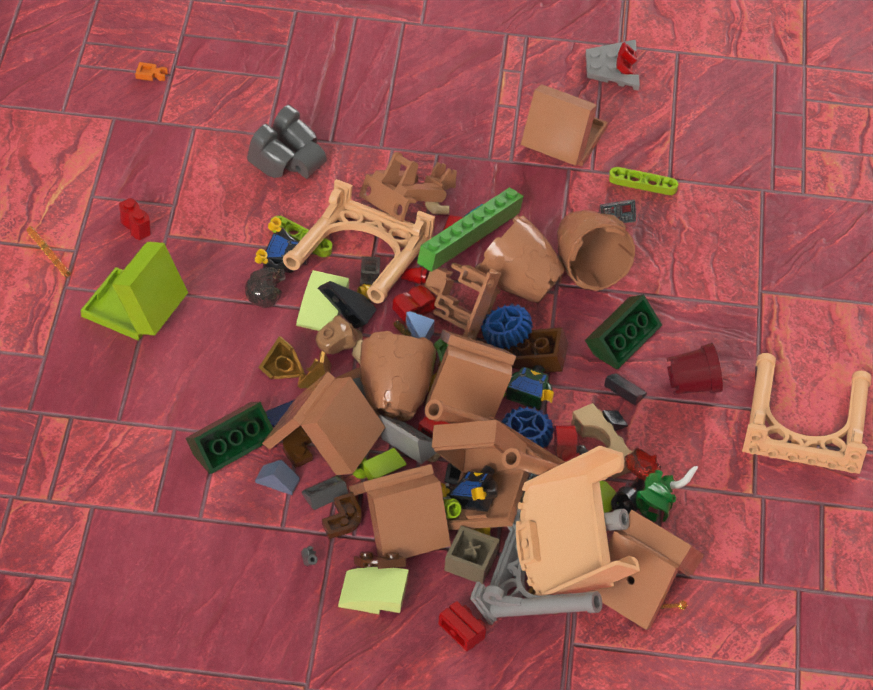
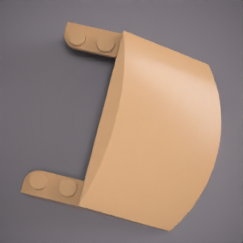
M598 446L524 482L522 488L525 491L523 501L518 503V509L521 512L520 521H516V544L521 569L526 572L528 577L527 583L533 587L536 592L535 595L581 593L613 587V582L640 571L638 560L632 556L610 562L599 481H604L608 477L623 471L624 458L622 452Z

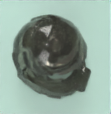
M268 267L252 272L245 284L247 299L252 304L262 308H269L275 305L283 293L275 286L286 278L284 269Z

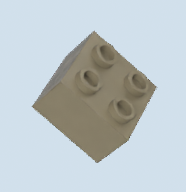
M461 526L446 555L444 571L483 584L498 555L500 539Z

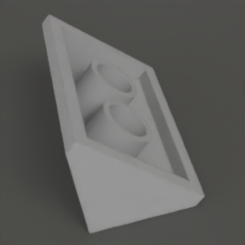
M383 415L378 416L386 427L381 433V438L388 444L420 464L436 454L432 448V438L404 421Z

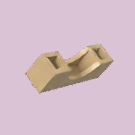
M593 403L573 411L571 424L575 425L576 431L581 437L596 438L603 442L607 448L623 453V471L611 477L615 479L633 471L636 460L635 454L627 448L623 438L617 435L612 424L606 421L602 411L597 409Z

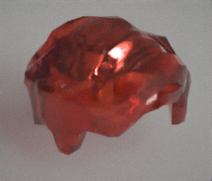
M635 448L624 458L627 469L639 479L646 480L649 473H655V470L662 471L661 465L657 462V455H649L642 449Z

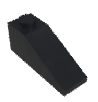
M332 281L318 287L319 291L355 329L366 325L377 310L364 295Z

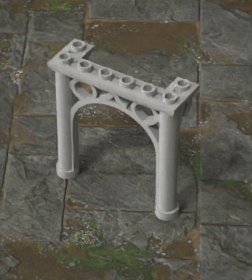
M518 509L513 526H507L510 532L505 541L490 585L485 587L481 582H476L470 599L488 624L492 625L500 617L584 611L599 613L602 609V597L598 591L544 596L533 595L526 591L524 584L526 572L521 569L516 544V521H520L521 512ZM616 509L613 512L604 513L606 531L628 529L630 519L627 510ZM517 587L512 594L506 596L509 589Z

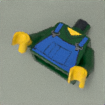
M535 365L533 370L523 367L519 372L513 373L507 386L506 399L530 408L535 407L539 411L544 400L552 403L554 392L552 385L548 382V376L544 374V368L540 365Z

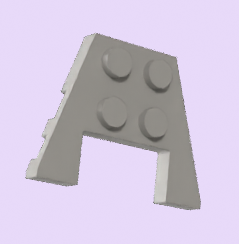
M636 40L625 41L633 50L637 51ZM623 42L586 49L587 78L606 83L612 81L618 83V86L624 87L628 85L632 86L633 90H639V75L621 74L616 67L618 52Z

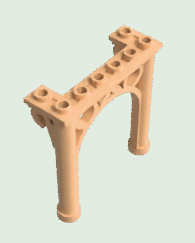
M336 179L334 190L329 198L330 205L299 243L285 254L283 263L287 268L297 270L326 236L337 231L357 230L373 234L387 242L395 254L392 261L367 290V295L371 301L381 303L387 297L388 291L419 254L421 245L433 237L435 216L418 211L415 224L405 220L400 222L387 213L351 200L353 185ZM346 218H351L357 221H348ZM393 236H398V237H401V238H404V239H403V240L394 239Z
M769 353L758 355L750 420L742 452L860 474L867 452V446L862 444L871 375L866 371H856L853 373L848 419L846 425L841 430L827 436H806L790 431L773 417L769 402L776 358ZM765 420H767L768 424L770 425L767 428L765 426ZM778 433L784 439L774 440L771 439L768 435ZM847 434V441L845 444L844 441L841 440V438H843ZM833 443L834 445L838 446L840 450H829L825 447V445Z

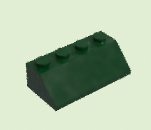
M644 294L627 298L585 339V342L594 356L613 368L619 369L662 326V323Z
M250 402L186 437V441L194 457L209 474H212L262 446V443L273 430V427L261 402Z

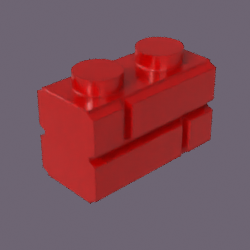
M456 601L439 614L438 624L467 652L485 639V623L479 618L476 619L468 606H462Z

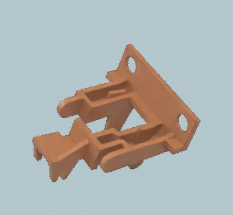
M395 152L386 170H376L374 174H366L359 196L400 222H403L410 203H416V201L443 202L447 195L445 190L456 187L457 171L449 168L446 170V164L437 162L431 175H426L424 183L416 184L419 179L416 174L418 163L406 159L400 152ZM401 164L407 167L405 171H400ZM368 186L371 187V193L369 196H367L366 189ZM401 205L402 213L398 215L397 209Z
M452 263L451 267L461 272L458 281L480 292L473 311H469L458 305L460 300L449 295L454 280L449 277L452 276L453 272L441 267L432 272L430 271L424 286L437 295L434 306L442 309H434L433 313L464 329L463 336L476 340L483 320L486 319L487 314H490L497 294L501 292L500 289L496 288L501 273L490 269L485 274L470 265L462 266Z

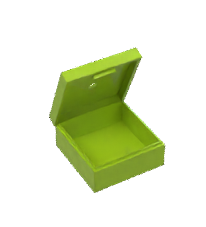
M146 242L124 270L115 267L81 309V317L138 341L144 334L155 336L188 294L187 288L165 243Z

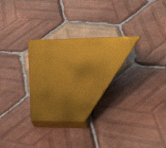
M280 336L258 367L270 379L298 378L301 374L305 375L294 348Z
M321 351L319 360L315 358L312 365L306 368L309 371L307 375L301 374L299 376L297 387L300 389L308 388L325 373H330L331 363L325 352Z

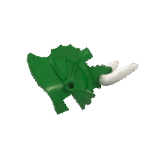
M698 466L692 467L679 481H675L673 475L662 477V471H654V469L650 468L649 475L646 477L645 488L642 491H638L636 495V504L639 512L647 519L656 522L659 515L649 512V507L662 510L664 512L662 521L666 522L669 511L676 501V496L671 494L673 492L672 489H679L687 485L694 476Z

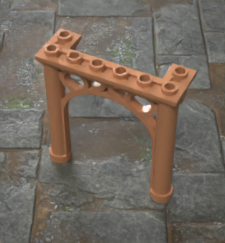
M436 399L430 400L425 407L427 418L434 421L441 420L450 424L497 420L491 415L485 418L445 405L444 402ZM500 422L527 444L526 454L515 448H509L503 453L502 463L506 468L511 470L519 469L541 475L565 463L562 459Z

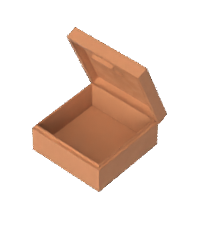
M541 84L534 90L521 145L575 166H583L606 131L608 122L594 117L597 104Z
M443 329L440 339L447 343L448 346L427 396L426 404L430 400L436 399L444 402L445 405L485 418L491 415L495 418L512 377V365L516 356L505 349Z
M327 372L296 397L262 444L270 450L301 425L336 475L353 474L386 427L351 377L335 379L333 375Z
M498 420L434 425L432 448L461 471L458 482L467 472H481L483 467L487 465L494 469L495 472L492 477L498 484V496L493 499L487 512L461 509V513L456 518H446L448 530H458L461 526L470 529L513 526L518 503L523 494L522 488L524 482L527 481L529 472L506 468L502 463V455L509 448L518 449L526 454L527 444Z
M432 464L368 480L349 487L350 493L353 492L354 496L367 493L378 557H386L387 553H399V556L409 558L451 546L441 482L433 475Z
M631 510L629 513L630 523L628 529L615 530L608 544L610 562L632 556L638 560L640 571L629 575L634 578L633 584L629 583V576L613 582V587L592 591L600 593L602 603L648 630L651 628L677 572L680 571L688 577L690 574L693 575L704 554L687 542Z

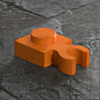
M139 62L135 78L153 81L154 78H157L159 81H165L168 68H157L156 64Z

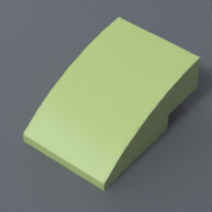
M313 270L301 303L296 326L319 331L328 322L332 321L335 316H340L341 313L319 291L318 287L332 281L349 289V278Z
M378 567L348 570L338 607L379 614L380 610L400 613L409 570L401 568L378 569Z

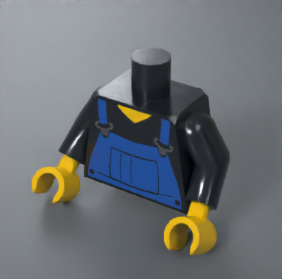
M274 217L268 224V229L271 231L276 230V233H273L266 251L259 249L256 252L255 262L258 264L263 262V270L271 271L274 274L292 273L294 270L285 266L283 257L299 241L291 237L283 227L280 228L281 220L278 217ZM309 257L304 261L302 265L308 264Z
M486 465L481 472H467L456 485L446 486L441 483L443 497L449 496L451 499L458 500L461 509L487 512L493 499L498 496V484L492 477L495 471Z

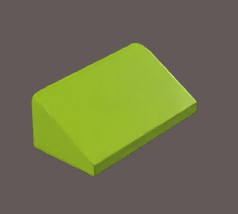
M392 448L362 462L361 465L367 479L372 480L405 466L406 462L396 449Z

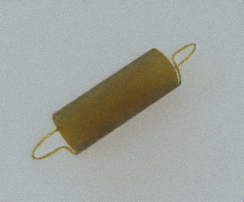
M399 320L394 323V326L402 335L411 336V332Z

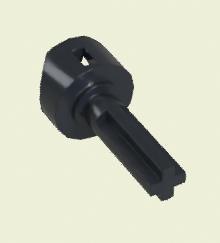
M642 470L630 487L619 488L611 500L612 509H625L628 514L631 510L636 512L638 510L636 495L638 491H642L644 488L646 477L649 473Z

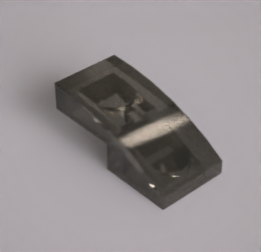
M362 256L360 287L363 284L372 285L379 277L380 257Z

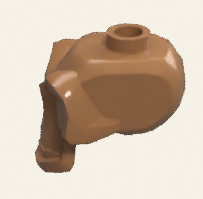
M335 316L332 321L319 330L315 340L321 351L333 355L343 349L355 347L358 340H363V335L341 316Z

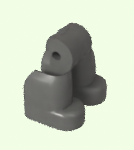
M289 104L283 107L277 114L273 127L264 124L255 132L250 142L247 160L263 173L273 178L282 177L285 168L292 172H298L308 179L314 171L326 163L327 157L324 150L316 144V134L308 125L300 120L299 111Z

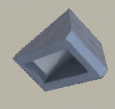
M282 460L263 465L255 479L257 484L293 495L300 482V477Z

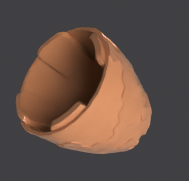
M591 210L570 212L561 220L557 231L558 254L565 271L577 286L593 291L603 290L616 284L628 274L634 262L635 245L632 237L621 224L613 221L605 214Z
M517 215L513 219L514 224L501 238L497 237L484 252L485 259L475 268L485 274L490 269L501 273L497 288L525 298L528 301L539 303L563 275L564 267L544 235L524 215L521 217Z
M390 331L373 333L362 341L360 378L366 400L377 416L397 417L398 420L408 421L412 419L419 406L422 405L433 377L436 348L430 340L425 337L418 339L411 336L393 334Z

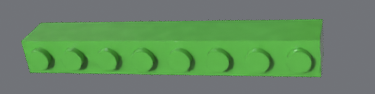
M509 187L423 243L420 247L417 263L431 272L518 215L524 196Z

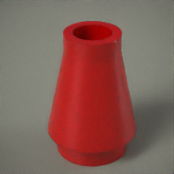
M424 267L406 269L401 275V280L423 285L426 283L429 270Z

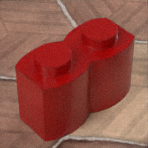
M132 198L120 202L119 212L122 225L130 229L131 235L137 240L150 236L149 215L140 209L139 204Z
M419 285L411 288L409 292L395 296L392 309L406 323V312L411 311L419 315H426L436 308L434 306L436 298L424 285Z

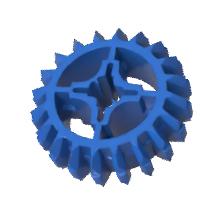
M513 303L510 306L505 304L501 308L498 307L495 311L491 310V314L486 315V319L483 320V325L481 326L482 335L489 345L502 349L505 347L510 349L511 346L517 347L518 343H523V339H528V334L532 333V318L528 311L519 304L516 306Z
M519 406L517 410L512 409L510 413H506L505 418L502 420V423L542 448H547L553 438L554 428L552 420L549 419L548 414L543 415V410L536 411L535 407L529 409L526 406L525 409H522Z

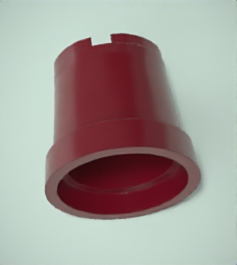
M713 343L702 345L701 349L667 357V362L671 361V366L667 367L671 388H676V391L673 392L674 395L704 391L718 393L723 391L720 362Z

